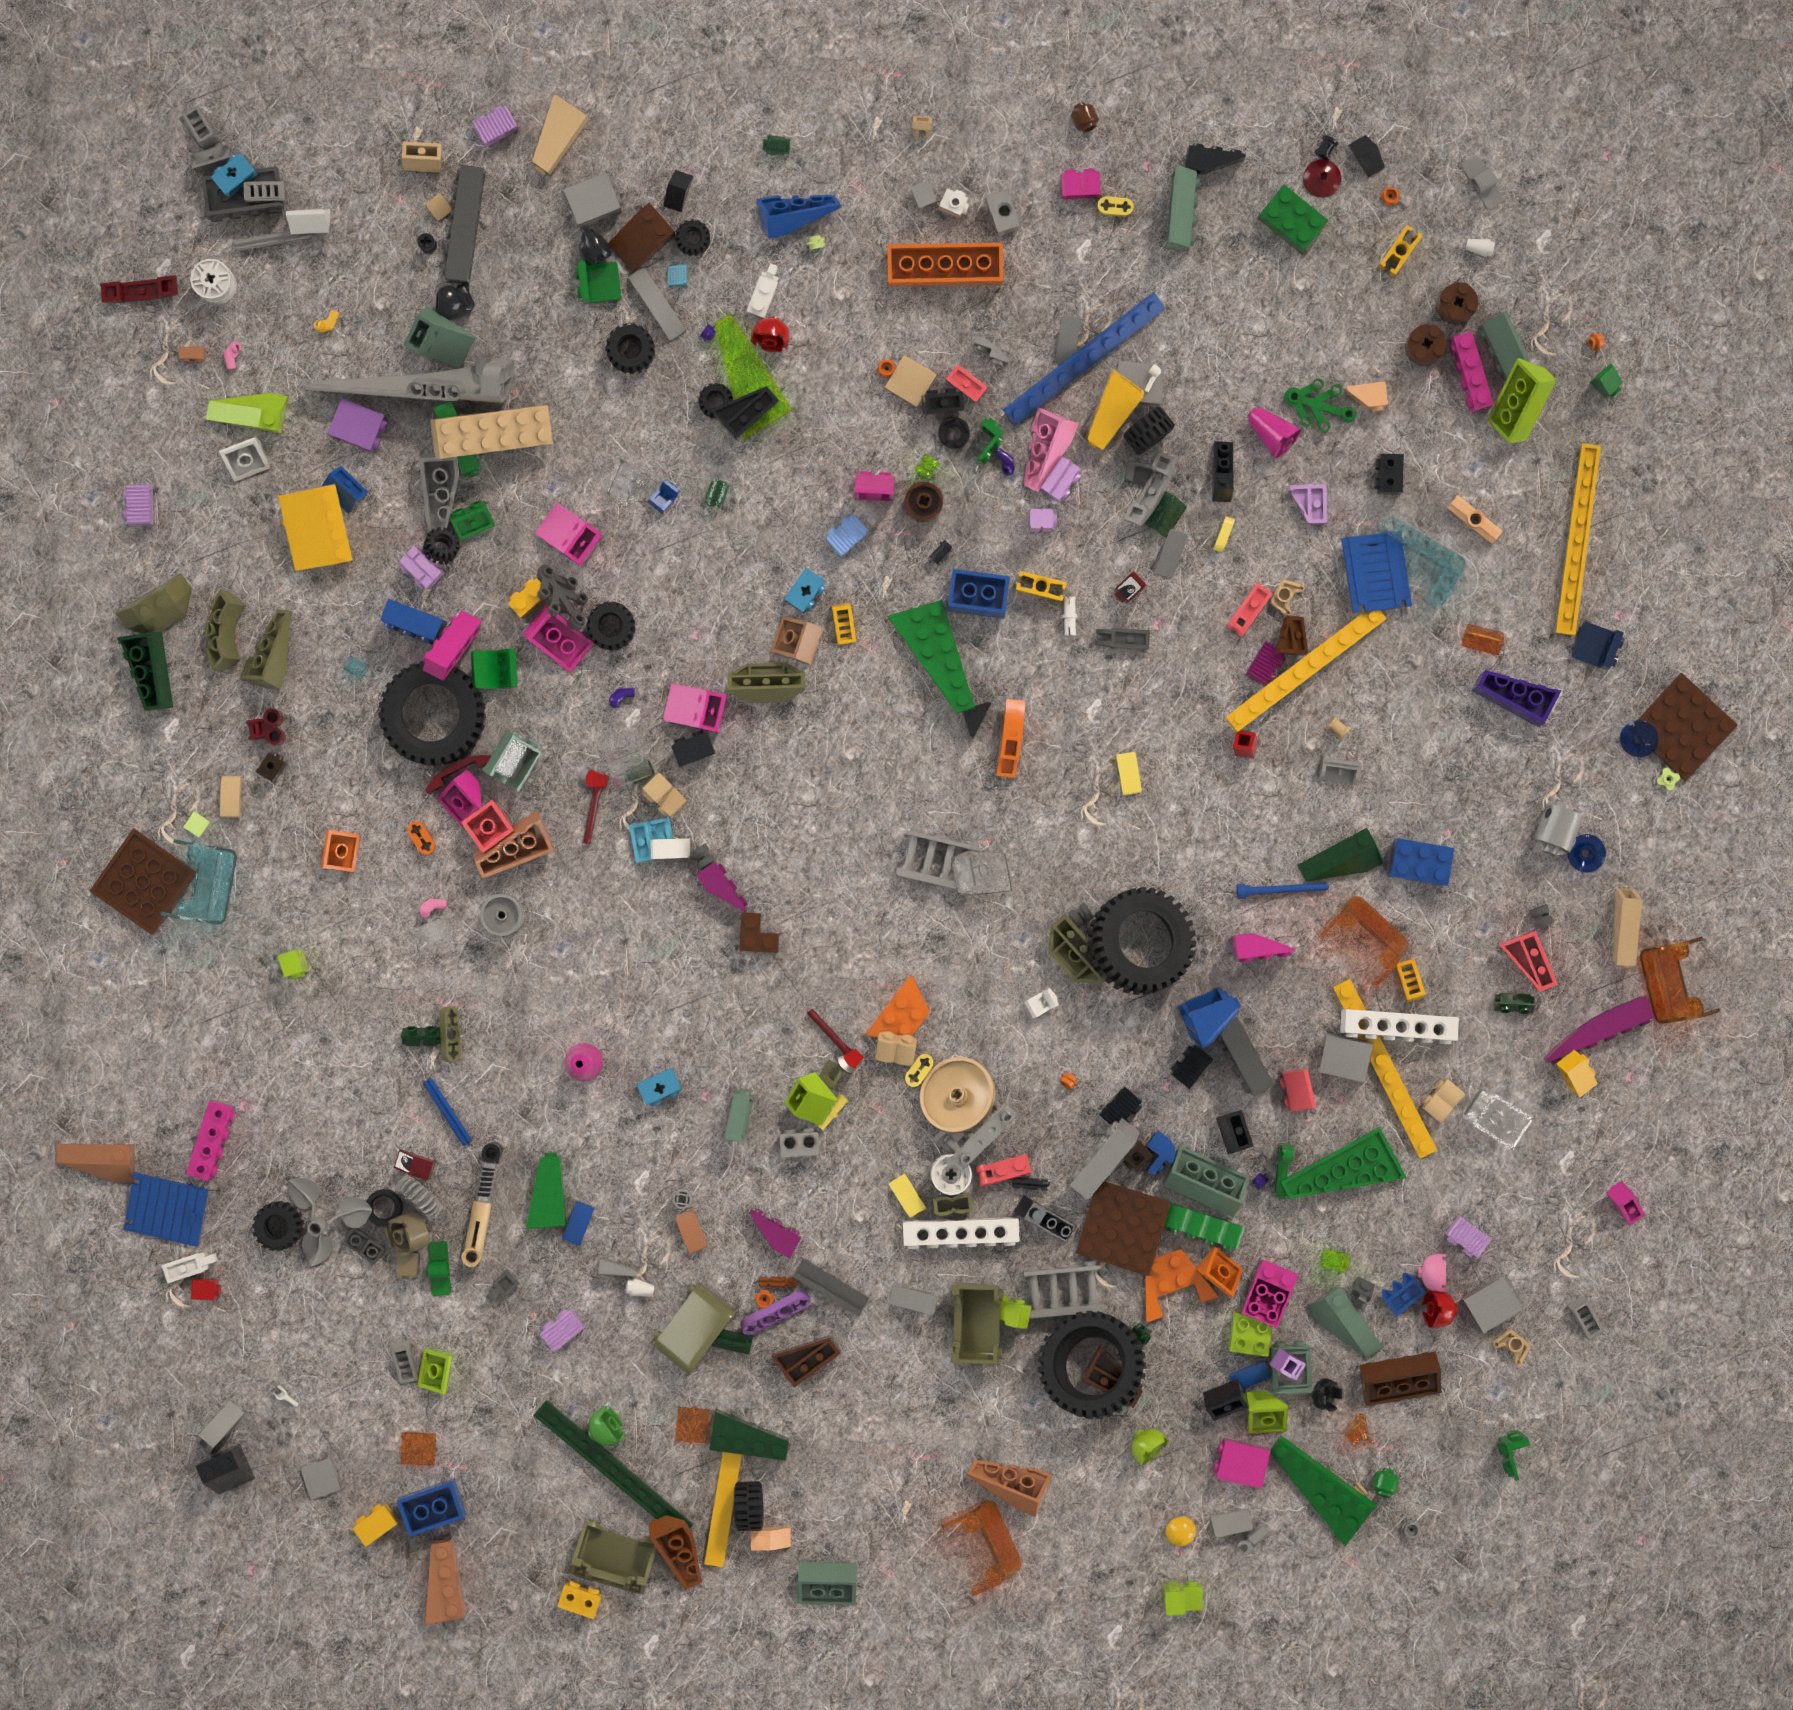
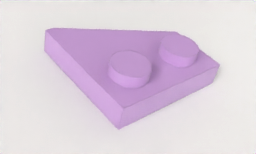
M1326 484L1289 485V490L1306 523L1326 524Z

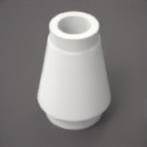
M1468 239L1466 250L1485 258L1487 256L1492 257L1495 242L1491 241V239Z
M634 1277L633 1279L628 1278L625 1288L626 1294H629V1296L652 1297L654 1285Z

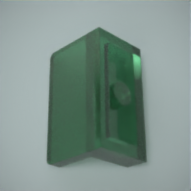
M1165 491L1159 504L1144 524L1167 538L1169 530L1174 528L1187 506L1176 496Z

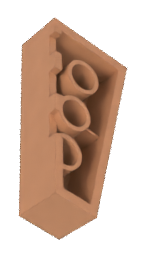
M536 810L514 825V832L484 854L480 849L474 852V861L482 879L554 851L552 840L539 810Z
M453 1537L435 1540L431 1544L425 1625L464 1618L466 1614Z

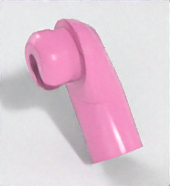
M232 342L224 351L227 370L236 369L235 358L242 349L239 342Z
M430 898L420 906V915L427 918L435 908L446 910L447 900Z

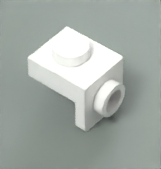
M1050 988L1025 1001L1033 1019L1059 1005L1055 993Z

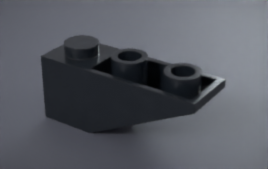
M1193 143V145H1189L1187 150L1185 168L1204 175L1242 162L1246 154L1236 149L1224 151L1221 147L1212 146V148H1205L1203 144Z
M1214 441L1212 502H1231L1234 490L1233 442Z
M1023 1195L1014 1210L1015 1213L1064 1242L1068 1241L1076 1227L1071 1222Z

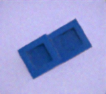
M577 1201L562 1240L580 1246L595 1207Z

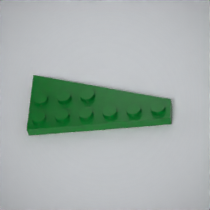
M1281 1435L1271 1448V1455L1346 1547L1374 1510L1376 1504Z

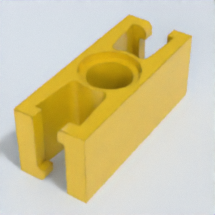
M1406 225L1377 267L1384 271L1386 269L1385 262L1389 258L1397 261L1396 268L1390 269L1389 276L1392 278L1397 274L1423 236L1419 232L1417 235L1414 234L1412 238L1415 240L1411 245L1403 241L1404 235L1413 229L1409 225ZM1401 247L1404 249L1405 254L1400 256L1396 253L1395 249Z
M1020 571L1018 580L1024 577L1034 582L1031 589L1020 587L1021 583L1017 582L1016 592L1062 602L1063 595L1056 596L1048 591L1050 585L1062 587L1061 589L1065 590L1067 582ZM1038 582L1045 583L1046 590L1039 592L1036 589V584Z

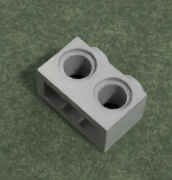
M803 1128V1132H795V1129H784V1133H780L781 1157L820 1155L819 1132L814 1131V1128ZM808 1136L812 1137L815 1141L812 1147H807L804 1144V1139ZM793 1138L796 1143L793 1148L786 1147L785 1139Z

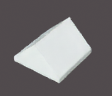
M330 209L286 211L291 234L329 233Z
M256 437L219 451L234 482L270 468L262 444Z

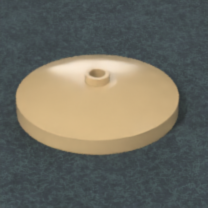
M965 1057L949 1058L934 1066L925 1077L920 1091V1104L927 1120L939 1130L952 1134L965 1133L981 1125L989 1116L995 1102V1085L991 1075L981 1064Z

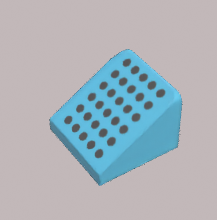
M686 264L668 267V286H688Z

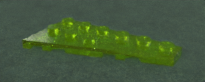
M729 313L714 324L733 399H738L767 386L779 400L777 405L743 434L744 441L791 412L792 408L731 313Z

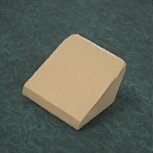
M441 193L425 204L438 222L451 213L452 208Z

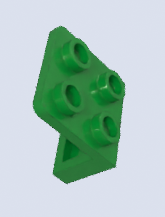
M585 261L577 262L578 268H575V276L580 281V287H577L578 298H582L583 304L621 299L619 271L616 262L598 263L592 266H588Z
M984 418L980 423V429L993 439L978 457L976 462L978 466L982 463L985 465L989 461L993 448L997 450L1004 439L1003 431L999 429V424L992 418L989 420Z
M515 649L473 650L471 652L473 687L476 686L477 689L517 687Z
M1513 1430L1507 1432L1506 1436L1499 1437L1500 1443L1497 1445L1500 1455H1503L1505 1462L1502 1463L1505 1473H1508L1509 1477L1517 1481L1519 1476L1512 1450L1530 1446L1528 1437L1522 1432Z

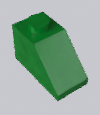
M1610 363L1589 383L1606 399L1610 395L1614 397L1621 390L1619 386L1623 381L1615 367Z

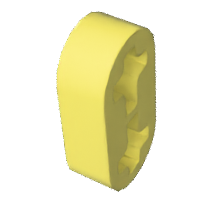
M1102 197L1097 205L1099 213L1105 216L1128 217L1134 209V204L1130 199L1120 197ZM1107 201L1108 205L1114 207H1109L1108 210L1105 211L1104 207H1102L1101 205H1103L1104 202ZM1123 203H1127L1130 209H1127V212H1123V209L1117 208V206H1123Z
M1225 517L1213 550L1220 553L1223 552L1235 519Z
M921 1054L905 1075L906 1083L909 1086L916 1087L920 1085L931 1070L933 1059L930 1055ZM926 1057L929 1058L928 1062L930 1066H924L923 1069L920 1070V1059H925ZM918 1070L920 1072L917 1076L919 1081L910 1083L909 1075H914Z

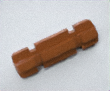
M761 1276L759 1278V1287L785 1288V1286H788V1288H795L797 1285V1279L794 1277H788L787 1279L786 1277L767 1278Z

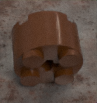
M1453 283L1447 286L1439 295L1436 305L1437 313L1445 322L1454 325L1462 324L1469 320L1476 312L1478 297L1475 290L1467 283ZM1455 301H1456V302H1460L1461 305H1460V306H1459V305H1456V306H1455V305H1454V302H1455Z
M1430 324L1420 325L1415 328L1405 343V353L1408 359L1419 366L1434 364L1444 354L1446 349L1444 333L1438 326ZM1425 342L1426 344H1429V347L1426 348V346H1422V344Z
M918 482L909 488L905 496V509L913 520L922 523L930 522L941 513L943 495L937 486L928 482ZM921 498L929 500L927 506L919 504L921 503Z

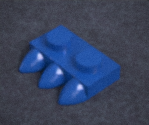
M1403 1273L1402 1275L1404 1285L1400 1282L1392 1281L1394 1293L1382 1289L1383 1300L1396 1317L1427 1293L1415 1277L1408 1273Z

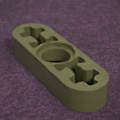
M452 1006L443 1007L439 1013L441 1057L445 1062H456L461 1056L459 1012L457 1008ZM449 1029L453 1031V1037L451 1040H449L447 1037V1032Z

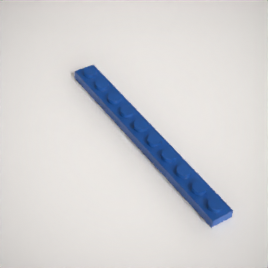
M1152 292L1006 406L1003 411L1010 422L1016 426L1162 312L1165 307L1158 296Z

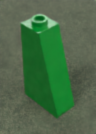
M452 401L433 408L437 418L460 416ZM476 454L457 456L458 466L464 477H474L482 470Z
M556 1152L545 1153V1157L540 1158L527 1220V1229L565 1226L567 1224L561 1155H556Z

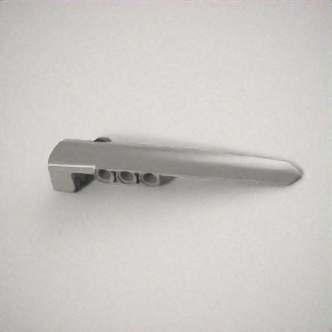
M481 354L476 355V366L403 376L317 380L312 383L301 384V387L305 390L443 401L469 400L502 403L511 387L515 363L513 359H493L492 355Z

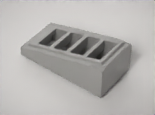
M198 105L182 115L198 144L204 150L220 140ZM199 114L198 118H196L192 122L190 121L192 118Z
M284 181L243 182L244 200L247 204L285 201ZM267 187H270V197H267ZM274 187H278V196H275ZM251 188H254V197H251ZM259 188H262V197H259Z
M606 1258L599 1259V1275L631 1277L638 1275L639 1270Z
M1580 1296L1567 1305L1587 1340L1605 1331L1587 1298ZM1586 1311L1589 1312V1313L1585 1314L1584 1316L1580 1317V1315H1582V1314L1585 1313ZM1590 1318H1592L1591 1321H1589V1322H1587L1586 1324H1584L1585 1321H1587V1320H1589ZM1595 1324L1597 1325L1595 1328L1591 1329L1590 1331L1587 1330V1329L1590 1328L1591 1326H1593V1325H1595Z
M410 1340L391 1344L390 1352L399 1383L417 1381L419 1376ZM408 1357L407 1359L399 1360V1358ZM410 1364L408 1367L401 1368L402 1365ZM412 1371V1374L402 1375V1373Z

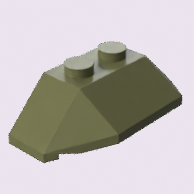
M182 573L115 613L128 630L138 633L162 632L186 617L192 588Z
M751 663L728 674V693L747 703L788 702L805 690V672L799 671L788 663Z
M1064 914L1050 927L1049 954L1074 982L1103 984L1108 976L1106 974L1100 976L1097 973L1101 970L1099 965L1094 968L1092 962L1096 961V957L1089 956V952L1093 950V947H1088L1087 942L1089 940Z

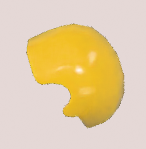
M1186 1516L1173 1518L1166 1526V1537L1175 1546L1188 1545L1196 1535V1526L1193 1520Z

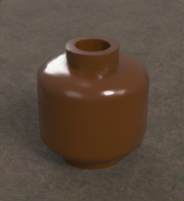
M1084 102L1074 106L1071 118L1076 129L1084 133L1095 129L1099 118L1094 106Z

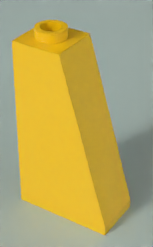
M1114 369L1110 372L1087 433L1088 443L1096 449L1099 447L1103 450L1144 397V390Z

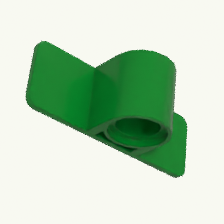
M446 1241L430 1242L428 1245L429 1261L427 1269L428 1277L431 1279L432 1295H450L448 1243Z

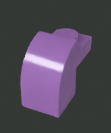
M1280 1347L1269 1363L1282 1374L1295 1380L1298 1379L1306 1366L1305 1362Z

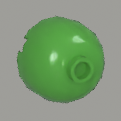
M604 1406L590 1417L588 1434L598 1444L612 1446L624 1439L625 1431L621 1432L620 1427L623 1426V1423L618 1414L612 1408L606 1409L607 1406Z

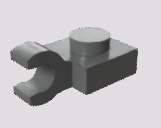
M506 1270L492 1283L496 1288L486 1297L491 1302L501 1293L506 1297L520 1283Z
M1360 1277L1356 1278L1351 1292L1352 1295L1356 1296L1354 1307L1361 1309L1363 1303L1365 1304V1302L1370 1301L1375 1284Z

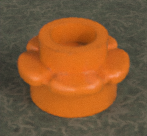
M1387 187L1381 193V199L1385 205H1395L1399 201L1400 193L1393 187Z
M1601 333L1590 334V338H1588L1590 349L1598 351L1605 346V340Z
M892 360L880 361L877 368L878 374L882 375L883 378H890L896 369L895 363Z
M1071 1073L1061 1074L1059 1082L1064 1087L1072 1090L1074 1086H1077V1082H1075L1077 1078Z
M762 1290L760 1293H757L755 1296L756 1305L761 1309L771 1305L774 1301L773 1294L769 1293L768 1290Z

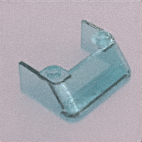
M174 839L173 843L188 846L187 856L189 860L198 863L197 874L195 875L191 900H182L177 906L176 913L161 911L160 915L180 920L216 925L222 924L226 919L237 861L236 852L228 848Z

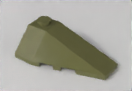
M277 610L265 629L267 634L261 642H257V651L253 657L249 656L240 676L242 681L267 689H280L284 682L287 667L291 622L290 610Z

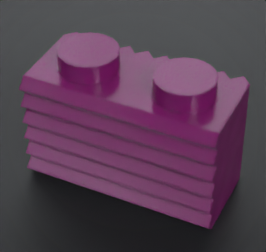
M1265 641L1245 675L1266 686L1275 679L1276 674L1274 672L1276 668H1281L1286 658L1284 655L1275 654L1276 646Z

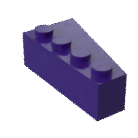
M1488 670L1479 675L1472 689L1473 692L1537 727L1545 724L1562 691L1539 684L1528 683L1521 679L1517 680Z

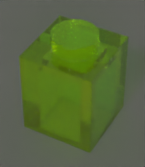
M1324 1247L1320 1267L1345 1273V1269L1349 1268L1351 1258L1348 1257L1349 1254L1347 1252Z

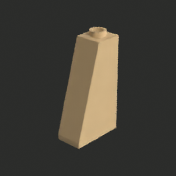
M556 94L553 96L532 160L535 166L534 170L543 176L544 174L548 176L552 174L588 121L587 115Z
M1615 889L1613 961L1621 968L1636 966L1642 898L1635 889Z

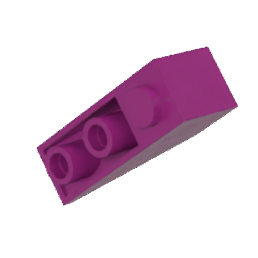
M714 862L696 874L706 891L744 912L747 911L745 906L748 903L742 895L740 897L737 895L735 890L738 888L732 879L727 880L724 875L727 871L721 863L717 864Z
M757 1208L755 1211L751 1209L749 1214L772 1249L791 1258L801 1240L800 1232L792 1227H789V1229L783 1227V1222L776 1218L770 1220L765 1217V1212Z

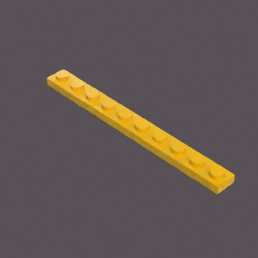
M1582 443L1580 446L1555 629L1557 634L1571 636L1576 634L1601 446Z
M1381 610L1363 612L1232 711L1225 719L1237 733L1387 618Z
M1347 979L1332 987L1343 1010L1366 1011L1351 979ZM1361 1019L1358 1023L1359 1028L1363 1030L1366 1025L1365 1021ZM1358 1034V1039L1374 1043L1370 1063L1419 1159L1437 1151L1381 1038L1377 1036L1376 1039H1366L1365 1035Z

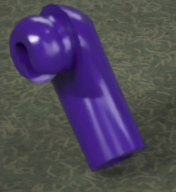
M999 448L994 456L1002 461V473L1006 476L1011 475L1015 470L1014 458Z
M618 688L609 697L610 706L618 708L623 698L635 697V688Z

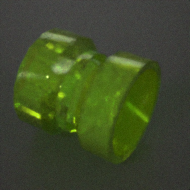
M924 454L921 458V464H918L914 471L925 479L930 480L933 476L932 471L936 470L940 463L929 455Z

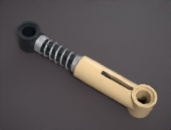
M495 1142L485 1145L481 1151L483 1161L481 1181H479L478 1196H476V1200H473L464 1251L462 1253V1261L468 1267L478 1265L483 1258V1249L492 1207L490 1193L492 1192L491 1188L494 1182L493 1177H495V1169H497V1164L503 1154L502 1147ZM489 1147L496 1149V1157L492 1158L488 1155L487 1150ZM478 1228V1234H477L476 1245L473 1246V1245H474V1240H475L476 1229ZM469 1252L476 1253V1261H470L468 1259Z

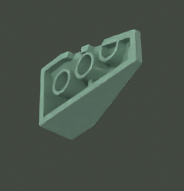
M1336 1285L1307 1306V1309L1318 1324L1367 1359L1383 1348L1340 1286Z

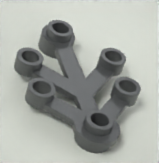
M540 566L537 570V578L541 584L537 596L541 600H546L550 596V590L548 589V585H550L552 595L550 605L547 608L548 613L556 616L561 610L558 605L560 601L570 616L567 621L568 626L572 630H580L585 624V618L582 614L576 613L568 599L583 606L588 601V596L585 593L577 595L559 587L557 584H562L567 589L574 590L578 585V581L574 577L566 579L555 574L550 566Z

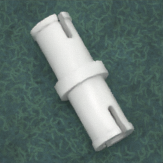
M1064 597V614L1062 615V619H1064V636H1076L1077 614H1075V597Z

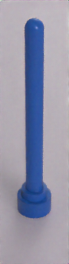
M1327 883L1261 887L1237 884L1236 887L1238 899H1246V897L1255 894L1326 891L1329 889Z

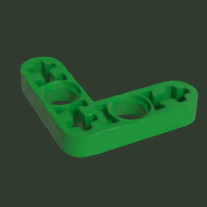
M1279 1143L1275 1198L1285 1199L1286 1196L1279 1181L1287 1178L1288 1163L1293 1162L1294 1146L1289 1143Z

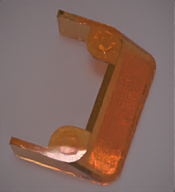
M1353 896L1344 903L1316 935L1324 937L1335 923L1345 930L1353 928L1357 922L1386 947L1379 957V961L1384 969L1370 983L1372 986L1378 987L1397 966L1407 951L1409 943L1405 936L1363 898Z
M1702 937L1650 947L1642 950L1640 953V962L1655 1020L1660 1024L1703 1018L1721 1012L1720 1008L1704 1010L1703 1004L1698 997H1688L1679 960L1686 959L1689 955L1688 945L1702 941Z
M984 1500L940 1520L942 1529L959 1521L964 1530L968 1532H975L981 1529L996 1562L995 1565L990 1566L986 1570L985 1581L970 1587L972 1596L1001 1584L1021 1568L1022 1561L994 1501Z

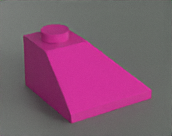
M468 769L453 779L437 798L462 827L463 824L461 822L481 807L480 783Z

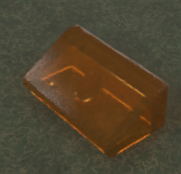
M1467 624L1462 646L1499 655L1504 641V633Z

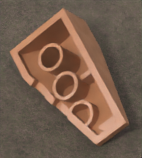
M57 1144L58 1164L114 1183H134V1144Z
M974 1460L967 1473L969 1478L1008 1504L1036 1517L1043 1503L1052 1478L1051 1474L1037 1468L1028 1467V1469H1023L1011 1464L1010 1467L1000 1466L996 1462Z

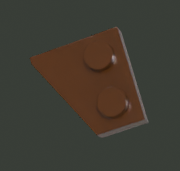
M1287 616L1283 619L1275 654L1299 656L1309 654L1303 617Z

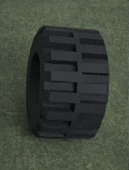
M625 323L622 327L617 326L614 332L611 331L610 337L606 341L607 356L611 364L618 371L620 370L625 374L641 373L644 368L647 369L649 367V363L652 364L653 356H655V345L652 337L647 330L643 329L640 325L636 326L635 323H631V325ZM627 339H636L642 346L640 354L633 359L623 358L619 352L621 344Z
M1156 407L1125 432L1123 438L1135 453L1140 455L1173 430L1175 424L1161 407Z
M606 601L603 604L596 605L597 607L592 609L591 614L588 615L586 623L587 633L592 642L600 648L609 651L620 650L623 646L626 647L628 642L632 641L636 630L632 613L624 605L614 601ZM608 615H615L622 622L620 633L614 637H606L600 631V623Z
M278 1201L263 1206L262 1209H259L258 1214L254 1216V1224H252V1228L255 1231L253 1236L257 1237L256 1241L258 1244H263V1248H269L271 1251H282L294 1245L300 1239L301 1233L304 1230L302 1227L304 1219L301 1220L300 1216L302 1214L301 1212L298 1213V1208L291 1206L289 1202ZM273 1215L284 1217L288 1223V1231L283 1237L274 1236L268 1228L269 1219Z
M760 1481L736 1482L734 1510L735 1525L738 1531L762 1530L763 1489Z

